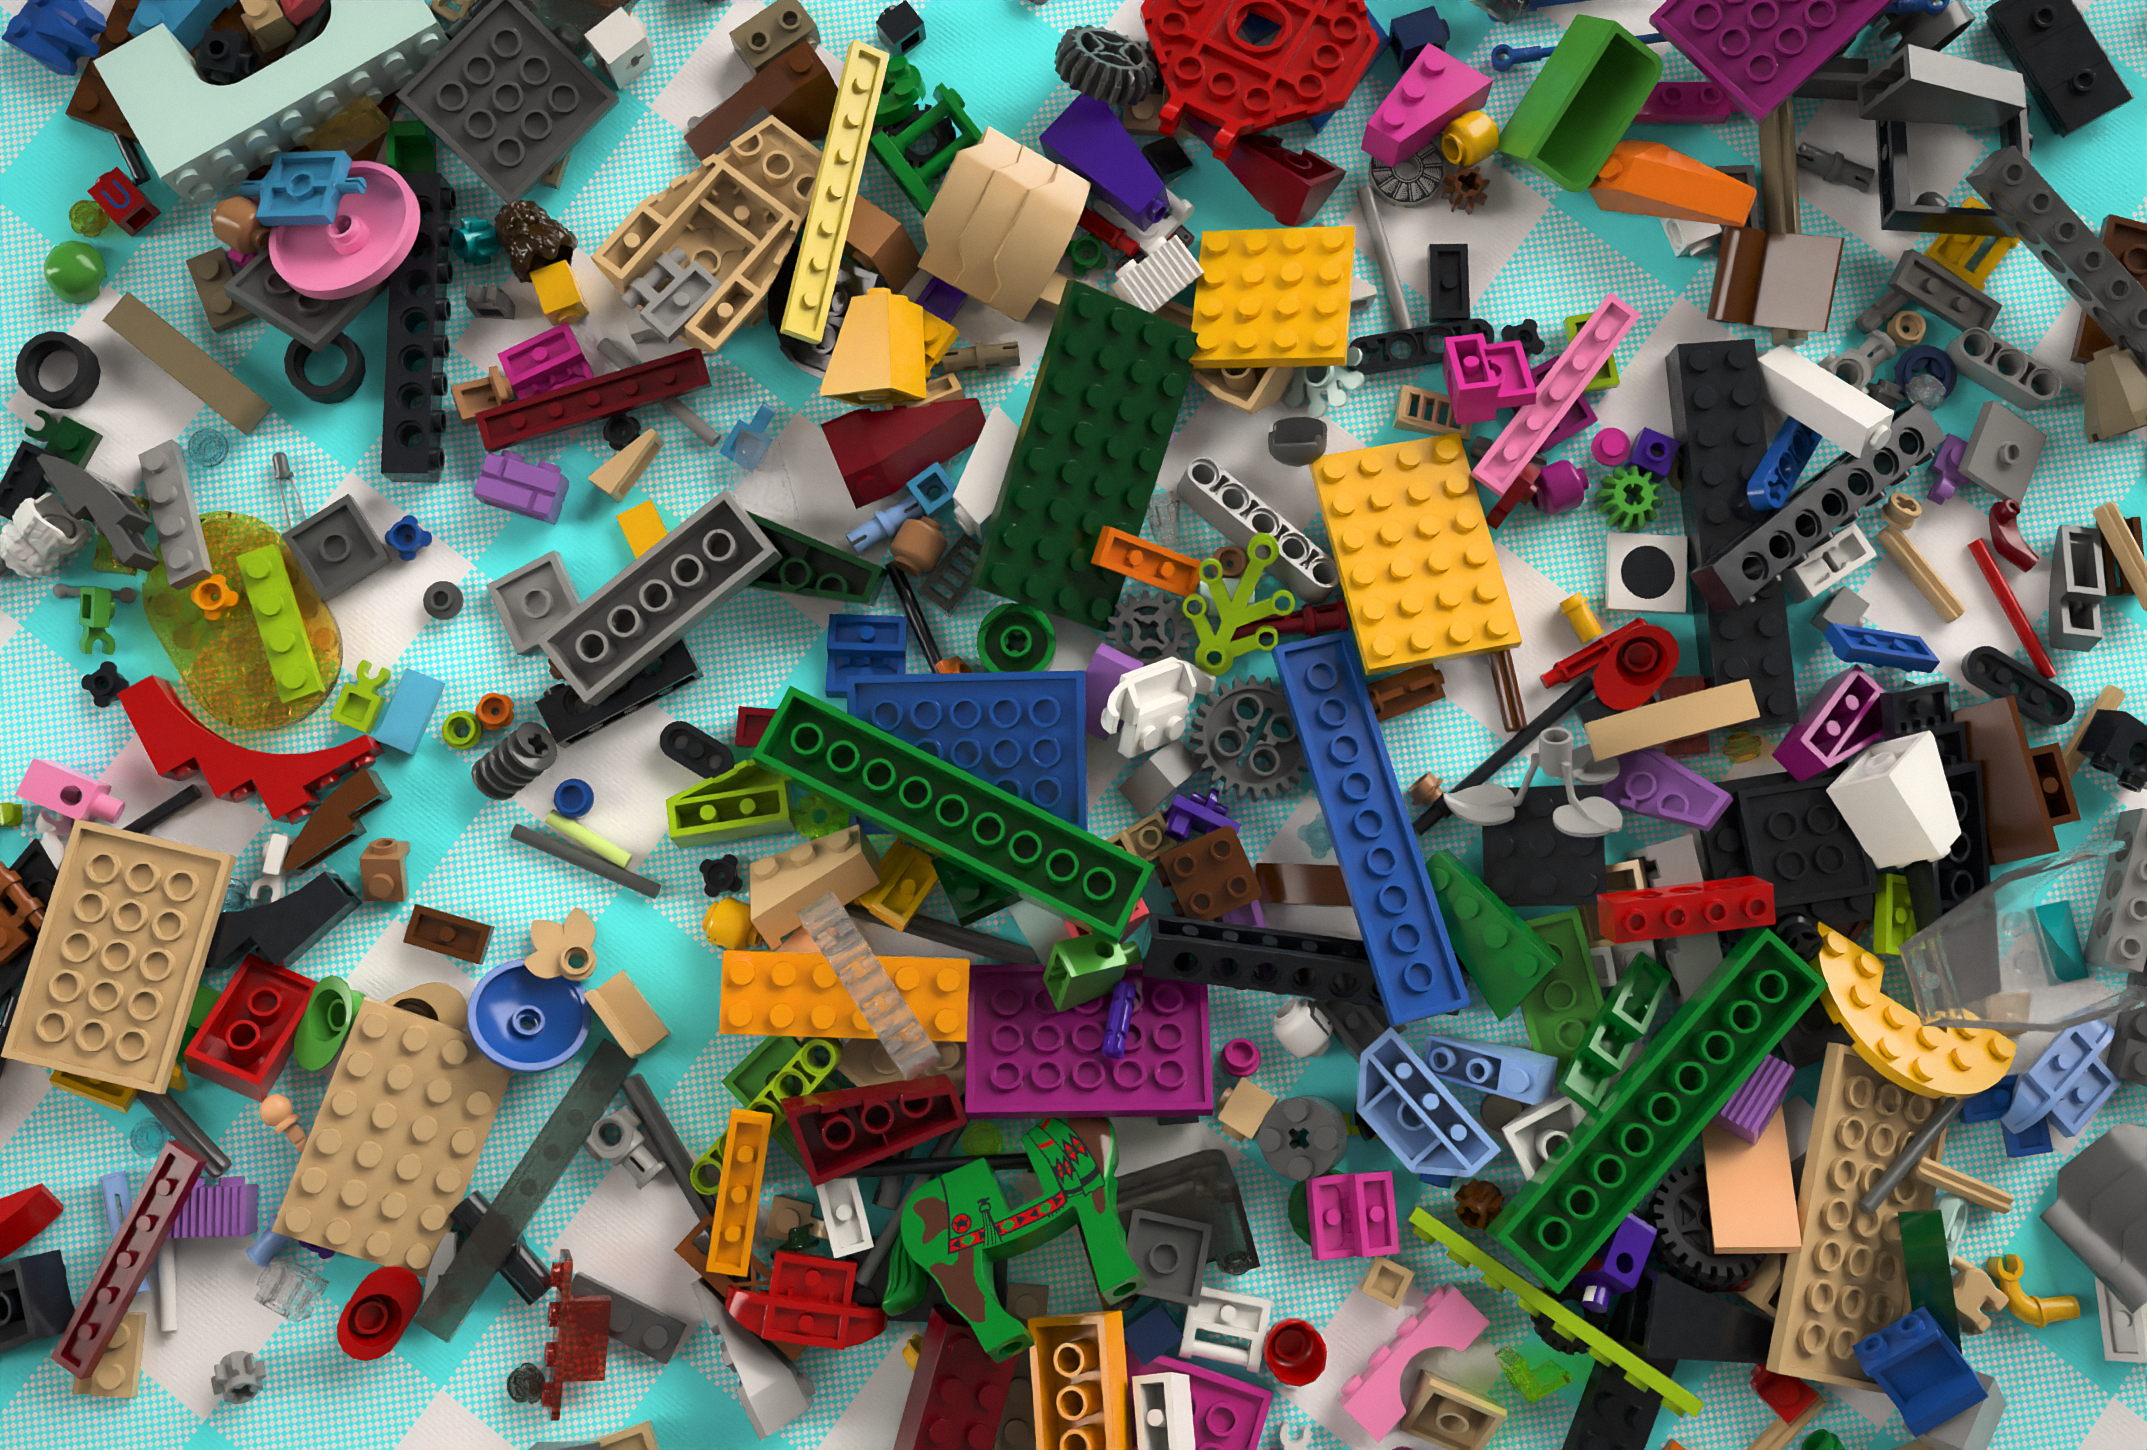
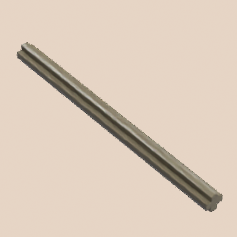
M1791 95L1759 125L1765 232L1801 234L1793 96ZM1771 328L1772 345L1775 347L1782 344L1790 347L1800 346L1804 344V341L1808 340V332Z

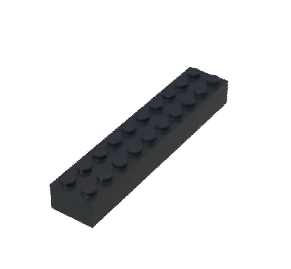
M1755 339L1677 344L1665 357L1673 435L1675 440L1681 442L1676 458L1678 457L1679 459L1677 470L1678 479L1681 481L1682 487L1680 498L1684 534L1687 536L1689 574L1768 512H1757L1754 510L1747 495L1748 482L1768 451ZM1689 575L1702 690L1749 679L1760 713V717L1756 720L1720 728L1707 734L1782 729L1799 723L1783 579L1764 591L1759 589L1753 594L1756 600L1745 609L1734 612L1731 608L1715 613Z

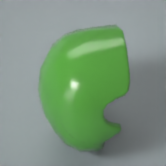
M78 241L62 242L58 246H54L45 259L43 266L44 276L51 290L66 303L83 304L96 299L100 295L99 286L103 278L108 276L101 253L90 244Z

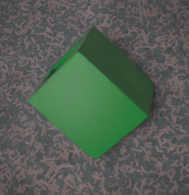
M420 120L387 121V166L397 173H436V135Z

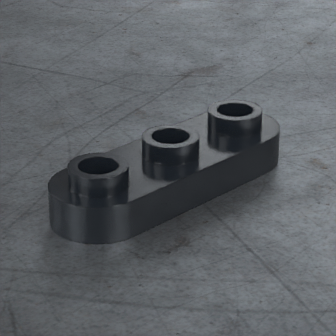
M1981 646L1969 651L1963 657L1961 670L1969 683L1996 699L2014 695L2018 711L2036 723L2045 727H2055L2067 723L2073 717L2075 702L2067 690L1991 646ZM1977 661H1980L1984 664V674H1981L1977 671ZM2012 681L2019 686L2018 694L2013 693L2010 689ZM2046 701L2053 706L2052 714L2047 713L2044 708Z

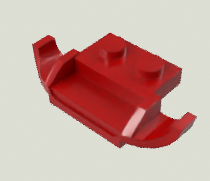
M784 1250L775 1251L769 1290L761 1289L760 1292H752L740 1289L734 1285H728L725 1300L727 1311L746 1329L761 1336V1339L840 1350L862 1344L880 1335L886 1330L889 1317L882 1307L858 1306L857 1302H851L857 1261Z

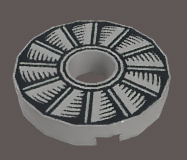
M1432 141L1403 161L1412 164L1416 169V175L1411 178L1401 177L1396 170V166L1391 168L1372 156L1369 162L1368 175L1375 194L1385 203L1393 206L1395 204L1405 206L1404 208H1415L1428 202L1438 192L1445 175L1444 158L1438 146Z

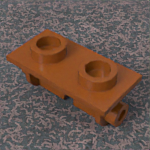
M1433 663L1416 666L1366 685L1378 723L1446 697L1442 688V684H1445L1443 674L1440 669L1435 670Z

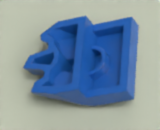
M28 0L19 14L10 20L7 30L1 39L12 48L30 56L43 67L56 74L74 76L78 69L76 64L78 58H97L100 46L92 38L95 34L104 32L107 25L104 14L84 0Z

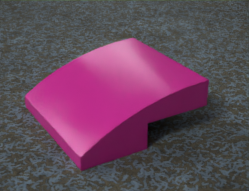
M568 322L497 354L519 400L595 378Z
M1392 1171L1324 1175L1305 1180L1312 1260L1322 1261L1355 1256L1364 1258L1400 1253Z

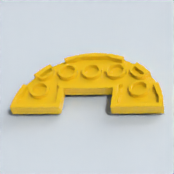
M1816 922L1814 928L1822 936L1823 946L1820 953L1809 961V966L1829 984L1819 995L1820 1000L1834 1025L1841 1022L1849 1035L1854 1039L1855 1042L1851 1047L1880 1074L1918 1095L1932 1099L1946 1096L1962 1100L1987 1090L1999 1082L2007 1073L2015 1056L2016 1043L1960 1008L1946 1012L1940 1011L1938 1028L1880 992L1885 966L1883 960L1822 922Z

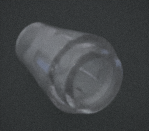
M1174 491L1151 495L1145 516L1157 545L1165 548L1181 545L1180 500H1176Z

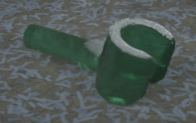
M809 1223L791 1228L788 1232V1240L770 1251L771 1259L774 1260L776 1250L799 1252L817 1247L820 1242L819 1239L811 1241L809 1237V1229L814 1224Z

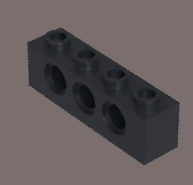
M681 638L658 657L663 663L659 674L652 677L646 676L644 668L627 682V687L623 693L618 695L611 694L599 705H591L590 709L584 713H577L575 709L576 701L580 696L570 684L565 686L564 683L547 689L543 693L544 698L535 703L555 743L563 748H567L703 677L704 674L685 638Z

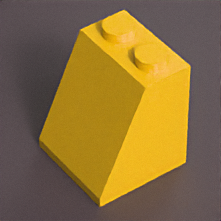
M871 288L867 290V295L852 297L820 387V395L856 407L926 399L923 307L908 301L907 296L891 294V290L888 288Z

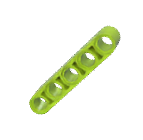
M816 1037L806 1043L745 1109L759 1112L763 1104L772 1107L776 1118L775 1122L771 1124L769 1141L787 1122L779 1099L813 1094L843 1060L844 1050L839 1039ZM816 1045H822L830 1052L831 1058L828 1065H822L814 1058L813 1053ZM789 1075H795L802 1081L803 1091L801 1094H794L788 1089L786 1082ZM728 1128L691 1169V1184L701 1194L712 1195L718 1192L720 1182H713L706 1175V1165H715L721 1174Z

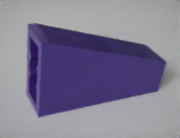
M1081 93L1040 135L1039 140L1044 155L1054 164H1060L1090 182V192L1106 204L1108 203L1119 214L1143 232L1153 223H1158L1165 216L1170 206L1165 185L1106 102L1100 100L1096 102L1094 98L1089 96L1083 97Z

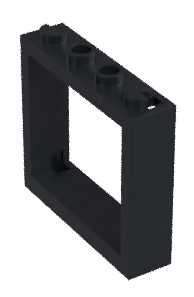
M2026 104L2024 110L1999 126L2001 149L2014 145L2031 164L2030 151L2033 144V135L2031 132H2028L2027 118L2030 113V104ZM1876 120L1881 230L2018 238L1993 209L1911 205L1906 122Z

